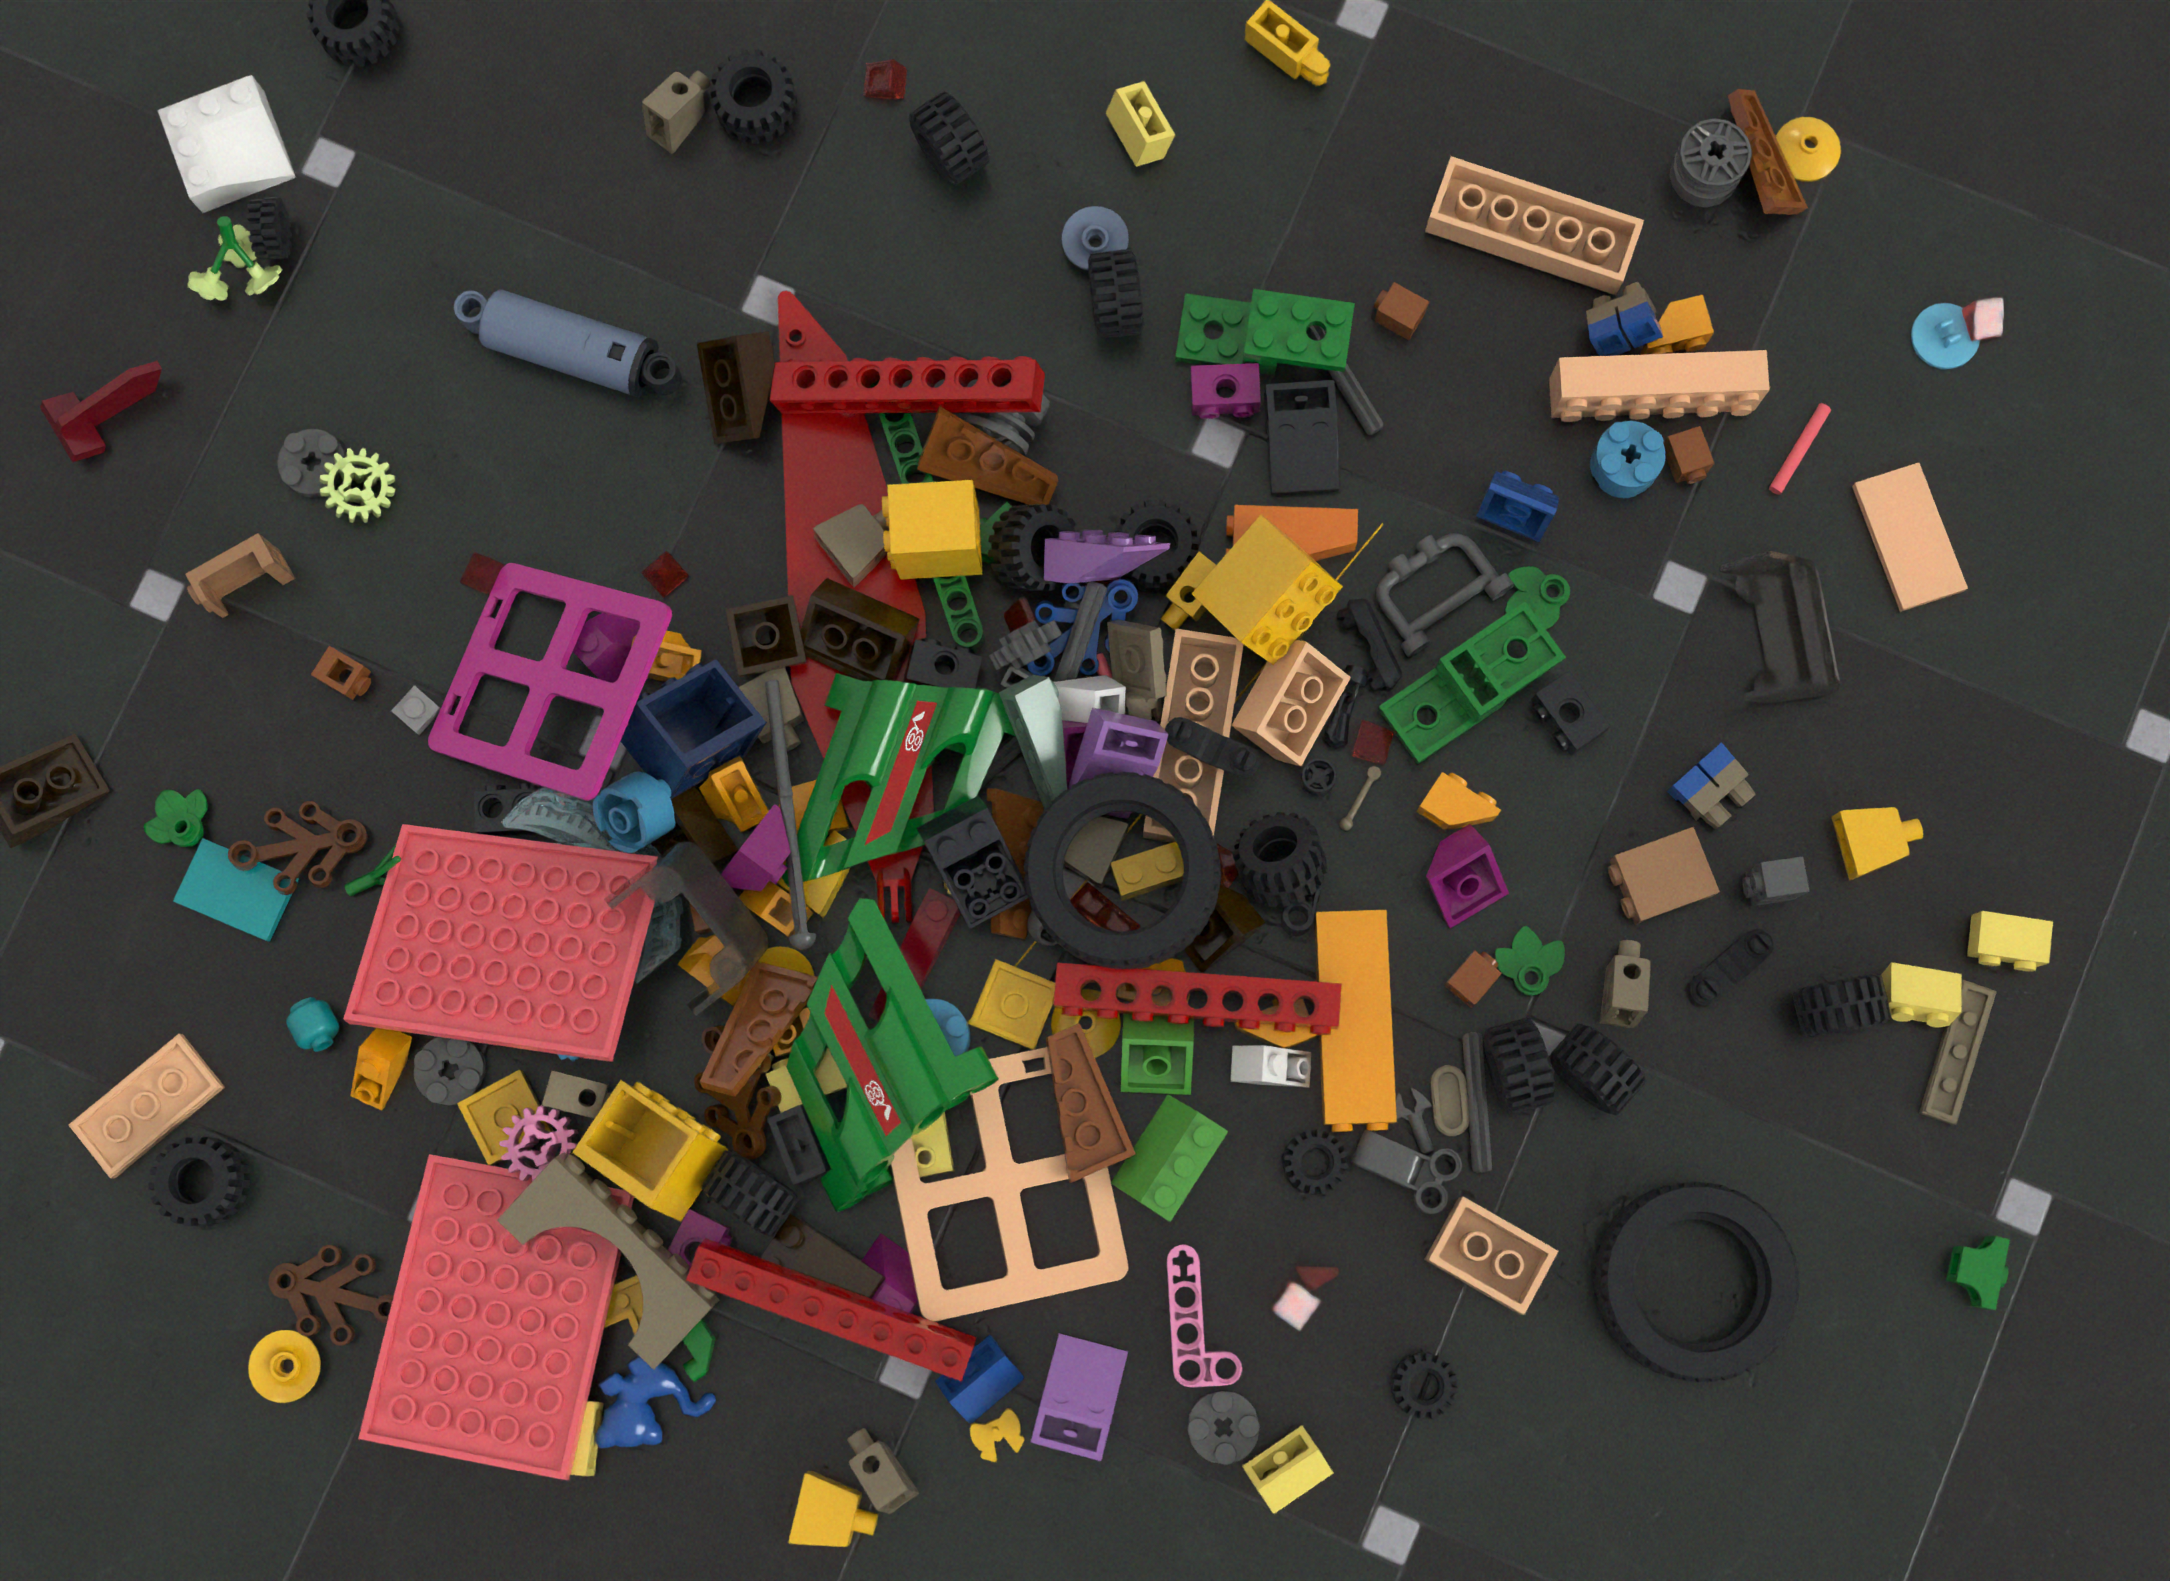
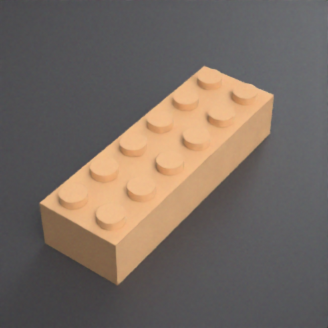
M1451 156L1425 232L1617 295L1624 281L1644 220Z
M1767 350L1562 357L1558 359L1549 378L1551 417L1561 418L1564 422L1579 421L1582 417H1595L1596 420L1607 421L1616 418V416L1629 415L1630 419L1638 420L1648 418L1652 414H1663L1664 418H1678L1683 416L1684 413H1697L1699 417H1711L1717 415L1718 412H1731L1734 416H1743L1755 411L1770 390Z
M1176 629L1166 687L1167 696L1164 699L1160 724L1164 730L1169 721L1174 718L1183 717L1207 727L1220 735L1229 737L1243 643L1234 637ZM1166 741L1159 767L1153 777L1161 779L1164 783H1169L1183 792L1201 811L1214 836L1224 770L1202 762L1171 746ZM1148 816L1145 817L1143 838L1175 842L1174 837L1163 825Z

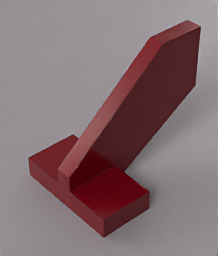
M158 361L128 369L82 402L78 400L74 391L42 400L40 408L72 462L104 453L106 445L95 426L156 390L162 371Z

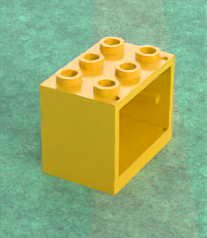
M973 480L888 485V496H882L883 518H886V526L889 527L888 531H883L884 551L887 552L891 569L897 570L900 579L982 575L980 513Z
M1260 515L1193 591L1192 595L1241 643L1274 665L1278 659L1288 652L1289 647L1302 632L1311 626L1313 620L1325 606L1335 599L1336 594L1343 586L1290 537Z
M620 1080L572 1153L649 1208L681 1222L701 1192V1185L728 1148L718 1142L721 1135L695 1121L692 1115L669 1103L670 1100L658 1092L650 1090L638 1081L631 1086Z

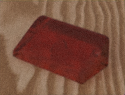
M1089 882L1070 900L1081 916L1101 928L1113 931H1132L1141 927V925Z

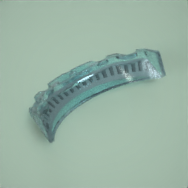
M543 787L522 799L501 821L506 828L532 831L549 837L563 845L623 852L608 842L613 838L606 829L602 832L599 830L593 814L594 798L582 800ZM651 844L633 852L634 854L657 856L663 859L658 850ZM666 862L634 979L637 984L675 954L682 942V938L679 937L680 915L683 913L681 897L675 896L670 882L673 875Z

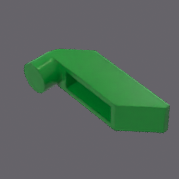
M703 1319L682 1339L693 1355V1358L683 1364L686 1373L693 1382H696L708 1373L715 1342L714 1335Z

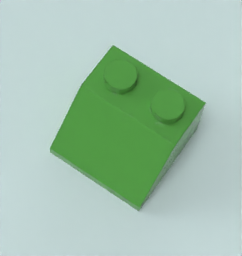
M1124 1014L1121 1092L1191 1095L1194 1019L1189 1018L1188 1024L1167 1023L1168 1017L1153 1016V1022L1132 1020V1014Z

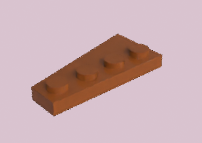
M1737 89L1728 95L1736 125L1748 137L1752 152L1749 166L1765 214L1797 215L1808 207L1755 90Z
M940 406L917 470L952 481L973 480L974 488L1028 505H1049L1058 483V475Z
M996 788L987 789V801H992V818L1024 879L1025 853L1028 850L1027 844L1033 828L1037 826V820L1044 811L1042 802ZM1027 898L991 917V933L1014 939H1026L1028 916L1031 911L1030 899Z
M755 961L699 1081L702 1088L736 1097L808 1003L818 977Z
M1080 1023L1046 1037L1069 1183H1072L1136 1153Z

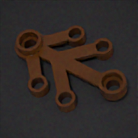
M306 801L299 808V815L307 824L317 823L330 832L314 835L289 819L282 809L274 807L265 813V823L271 830H281L295 840L255 847L246 840L237 841L229 848L228 858L236 869L248 871L253 869L260 861L296 855L286 869L278 873L273 880V885L280 894L289 895L296 890V879L318 850L331 848L320 865L313 866L308 873V878L315 887H327L332 880L331 872L346 853H355L364 847L367 841V831L359 821L347 819L339 822L322 811L316 802ZM309 808H315L316 813L313 816H305V812ZM274 815H281V820L278 823H270ZM347 834H356V837L353 841H344V838ZM243 854H251L248 862H240ZM317 873H326V876L323 880H314V877ZM283 879H290L291 883L288 887H279Z
M716 1025L704 1030L702 1045L708 1053H713L725 1027L724 1025ZM769 1055L765 1057L760 1068L758 1067L736 1097L702 1088L699 1081L704 1071L697 1073L694 1078L695 1088L699 1092L707 1093L722 1103L706 1108L704 1112L706 1123L711 1127H718L731 1136L735 1152L747 1159L757 1158L764 1153L766 1136L763 1128L770 1109L778 1106L781 1102V1092L777 1087L768 1086L761 1088L757 1093L758 1104L751 1118L748 1106L760 1074L767 1072L771 1067ZM767 1093L771 1096V1102L767 1098ZM726 1107L734 1111L737 1123L728 1118ZM715 1111L718 1114V1120L715 1118Z
M325 1245L319 1250L317 1256L299 1266L293 1263H283L276 1266L269 1276V1288L276 1297L288 1299L298 1319L296 1324L297 1331L303 1336H313L321 1328L319 1317L311 1314L302 1293L315 1296L332 1328L330 1332L331 1341L339 1346L348 1345L353 1341L355 1331L351 1325L346 1323L336 1302L373 1312L378 1321L387 1323L389 1315L386 1316L382 1313V1305L385 1302L392 1305L394 1294L375 1298L340 1288L359 1276L373 1273L376 1268V1261L369 1254L357 1255L351 1265L321 1282L306 1279L323 1267L335 1266L342 1260V1251L338 1246ZM329 1249L335 1252V1259L332 1262H328L325 1259V1253ZM362 1258H366L369 1262V1267L364 1272L358 1266ZM285 1274L291 1278V1283L287 1288L281 1285V1278ZM308 1318L314 1322V1328L310 1332L304 1329V1322ZM340 1328H345L348 1332V1337L345 1341L338 1339L337 1333Z

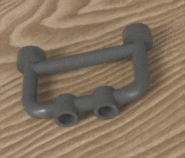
M1450 533L1438 540H1435L1432 535L1425 537L1415 546L1418 551L1417 554L1409 559L1404 554H1401L1389 562L1387 566L1391 571L1377 585V602L1405 640L1400 647L1408 658L1416 655L1430 644L1431 641L1423 630L1482 590H1485L1491 600L1494 601L1506 594L1515 585L1507 573L1502 575L1497 573L1476 543L1466 535ZM1450 547H1459L1464 550L1481 575L1411 623H1408L1389 596L1390 589L1398 582L1409 578L1426 563L1428 564L1436 560Z

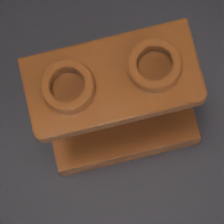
M259 533L185 574L191 584L187 587V590L197 605L202 603L209 613L213 611L222 618L229 615L221 600L222 597L266 572L282 585L295 579L280 550Z
M1694 827L1617 854L1610 859L1611 866H1608V873L1612 883L1615 886H1620L1624 897L1621 899L1622 909L1628 919H1633L1634 924L1641 923L1644 920L1693 902L1705 900L1720 892Z

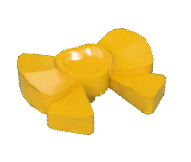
M1011 1408L1005 1409L999 1418L988 1421L986 1424L975 1422L970 1426L971 1439L974 1445L982 1451L981 1458L985 1460L997 1461L994 1441L999 1442L1004 1437L1016 1453L1019 1452L1024 1442V1437L1019 1435L1021 1432L1019 1418Z

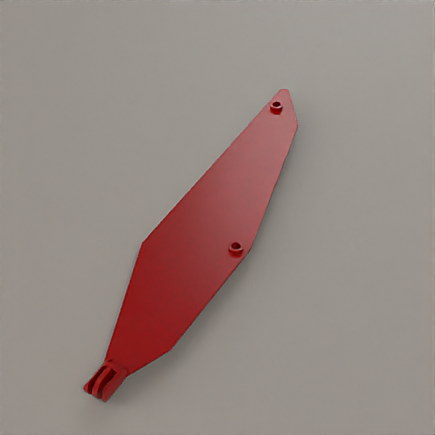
M782 291L778 295L780 362H787L789 359L819 362L823 358L834 359L838 362L848 361L845 353L792 292ZM794 335L802 337L798 342H793L790 338ZM815 381L810 382L806 388L811 387ZM847 381L842 382L838 388L844 386ZM782 414L788 596H794L800 630L811 594L828 578L920 618L912 645L915 639L921 641L922 638H926L925 610L915 579H900L897 570L891 569V563L886 555L857 586L853 587L814 537L813 528L859 504H863L871 515L874 516L882 510V496H888V489L865 414ZM910 650L895 681L903 682ZM806 656L807 663L791 666V684L824 759L841 714L839 710L824 706L836 673L851 678L854 677ZM932 765L926 769L909 819L934 813ZM857 780L846 785L841 796V801L855 833L871 794V790L864 780ZM923 846L868 861L877 884V906L884 920V891H891L892 923H899L898 891L905 890L904 908L906 923L913 921L911 880Z

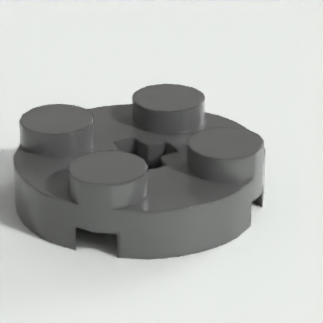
M319 429L302 430L298 433H291L285 438L284 445L278 455V471L283 482L299 495L311 498L322 497L320 489L327 485L319 482L320 475H329L324 469L325 463L335 465L334 454L338 453L342 458H345L347 453L340 442L328 432ZM311 456L321 460L320 465L314 466V471H309V467L305 465ZM340 473L335 477L334 487L337 483L341 484L343 481Z
M437 1037L428 1042L414 1058V1080L421 1094L433 1103L448 1106L458 1105L457 1103L480 1090L479 1087L486 1075L485 1058L481 1050L469 1041ZM448 1061L451 1065L457 1064L459 1070L454 1072L455 1078L453 1080H450L448 1076H442L441 1070L444 1069V1064Z
M1230 1391L1208 1393L1201 1397L1191 1409L1188 1421L1189 1437L1196 1452L1204 1459L1213 1463L1228 1465L1244 1459L1257 1443L1260 1429L1257 1414L1251 1403L1242 1395ZM1228 1417L1233 1421L1230 1425L1233 1431L1230 1436L1222 1434L1220 1437L1215 1434L1217 1426L1214 1424L1215 1420L1219 1418L1224 1421Z

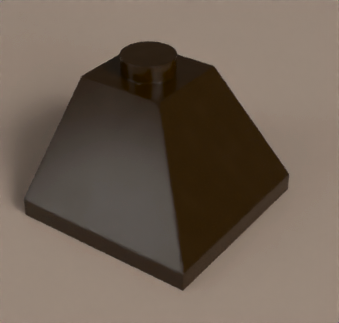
M793 595L725 609L739 677L807 663Z
M1220 885L1218 899L1213 913L1209 917V921L1201 933L1184 950L1201 973H1203L1243 944L1265 922L1244 895Z

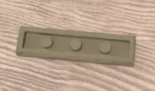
M1961 980V1014L1949 1026H1945L1919 1114L1951 1125L1957 1124L1997 991Z

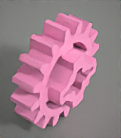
M538 1106L536 1114L532 1108H525V1118L513 1115L511 1119L515 1126L513 1128L504 1127L503 1131L509 1135V1139L500 1141V1146L508 1147V1152L501 1156L502 1160H511L513 1162L508 1169L510 1173L521 1171L519 1180L527 1181L531 1175L532 1180H534L555 1158L559 1146H561L560 1154L565 1152L567 1155H570L571 1150H574L577 1146V1143H572L571 1138L577 1135L578 1131L567 1129L571 1122L569 1117L558 1119L560 1110L552 1109L547 1115L546 1106ZM540 1121L550 1123L557 1131L549 1132L545 1130L544 1124H541ZM524 1130V1137L521 1143L518 1144L519 1137ZM539 1139L551 1140L541 1147V1151L528 1150L539 1143ZM530 1158L534 1160L535 1165L539 1169L528 1166L522 1159Z

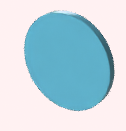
M1940 303L1926 308L1916 318L1911 330V342L1916 354L1928 365L1939 369H1954L1964 365L1974 356L1980 343V331L1973 316L1964 308L1954 304Z

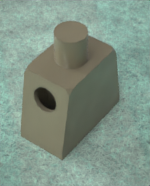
M695 71L688 79L680 72H674L642 102L646 136L673 154L704 115L703 93L711 85L708 77L700 71Z
M859 504L813 528L814 537L853 587L857 586L887 555V552L884 551L883 531H888L889 527L886 526V518H883L882 510L872 516L863 504Z
M786 668L767 671L740 686L739 689L767 722L758 736L762 743H766L772 740L765 682L770 680L779 681L787 751H790L801 743L793 727L799 725L805 719L792 687L790 676Z
M1101 816L1090 821L1071 841L1063 865L1102 889L1111 870L1110 863L1115 861L1128 833V824Z
M1632 940L1620 941L1618 955H1614L1606 967L1600 1024L1635 1028L1648 1012L1651 962L1648 959L1640 958L1641 944Z
M551 1070L542 1105L595 1118L612 1093L607 1092L609 1087L607 1084ZM586 1091L596 1095V1100L592 1106L581 1103L580 1098L583 1092Z
M865 1428L857 1431L847 1439L856 1454L849 1461V1464L877 1511L891 1514L919 1494L887 1444L881 1441L874 1443ZM879 1460L880 1466L876 1472H873V1464Z

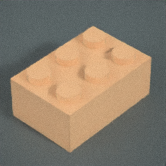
M1295 640L1289 647L1288 652L1278 659L1274 665L1267 661L1231 726L1274 759L1302 766L1351 677L1308 642Z
M1458 1197L1424 1260L1512 1311L1524 1315L1553 1263L1558 1250L1467 1198Z

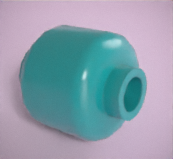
M314 997L305 998L295 1003L290 1008V1014L286 1019L287 1027L296 1045L302 1049H313L315 1052L325 1050L333 1044V1038L339 1032V1023L330 1005L323 1000H316Z

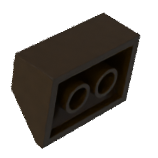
M826 578L811 594L802 624L801 635L805 655L861 681H895L912 646L920 618Z
M695 786L671 799L676 822L674 829L643 847L649 856L661 857L665 861L662 877L676 898L684 895L687 890L694 888L696 883L706 880L722 869L738 852V848Z

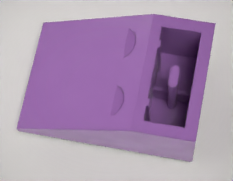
M1083 530L1082 536H1080V532L1061 531L1059 532V538L1045 539L1044 581L1081 583L1115 580L1170 549V543L1156 542V536L1135 535V540H1133L1132 537H1129V533L1111 532L1106 537L1102 530Z
M1092 707L1067 790L1071 789V786L1086 778L1092 779L1095 775L1109 772L1114 774L1119 772L1139 773V775L1146 774L1153 777L1159 767L1169 734L1156 721ZM1113 812L1105 815L1128 819L1132 812Z
M1059 1333L1031 1443L1101 1461L1128 1351Z

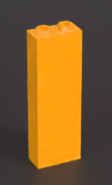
M1387 910L1316 912L1314 916L1317 982L1342 984L1338 1030L1331 1029V1035H1319L1323 1126L1331 1125L1332 1132L1353 1131V1125L1367 1124V1130L1369 1131L1388 1130V1124L1397 1122Z

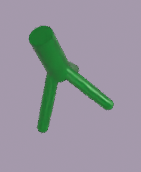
M396 844L373 871L345 884V890L350 897L374 885H384L386 878H381V876L401 861L400 856L392 858Z

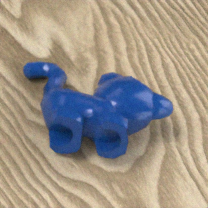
M638 1355L627 1363L631 1371L628 1376L623 1378L618 1372H614L598 1384V1387L604 1394L609 1396L617 1395V1400L604 1411L603 1423L596 1432L595 1442L599 1448H607L614 1445L633 1447L643 1443L656 1445L662 1442L663 1433L661 1426L655 1421V1415L651 1407L647 1404L648 1399L672 1394L677 1400L682 1414L698 1418L710 1411L716 1402L715 1395L713 1393H705L697 1403L691 1402L687 1388L679 1381L673 1369L663 1363H660L653 1369Z

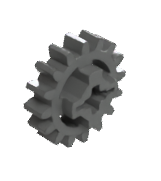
M1034 620L999 639L1003 647L990 654L989 657L996 670L1010 663L1017 670L1052 651L1048 643L1061 636L1062 633L1055 620L1041 627Z

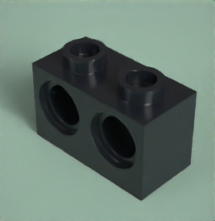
M533 783L519 784V789L507 790L505 785H486L485 791H474V832L500 837L551 834L550 826L534 823L503 822L532 798L551 797V794ZM501 802L503 806L501 814L496 818H490L488 814L490 806Z

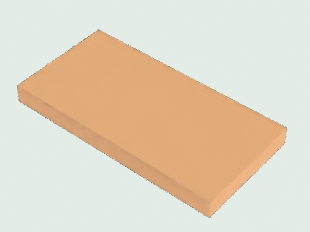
M1919 462L1856 482L1852 485L1900 612L1964 592L1968 589Z
M178 1034L73 1120L69 1127L110 1179H115L224 1089L225 1086L183 1034Z

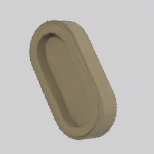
M1445 1065L1436 1069L1430 1077L1433 1123L1441 1134L1457 1136L1467 1129L1470 1121L1466 1079L1460 1069L1455 1066Z

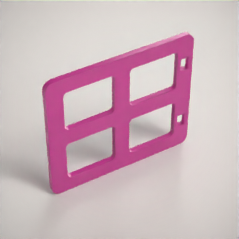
M515 563L506 564L498 574L428 738L430 749L437 753L582 800L593 799L600 791L672 618L671 608L661 601ZM520 591L566 603L547 652L541 661H534L495 649V643L515 596ZM501 600L502 604L496 618H491L498 601ZM591 611H598L640 623L639 631L621 674L614 683L566 669L586 618ZM483 675H490L530 688L510 739L503 747L459 734L461 722L479 680ZM457 696H459L461 699L454 716L450 715ZM556 696L604 710L584 762L578 770L530 756L531 748L550 703Z

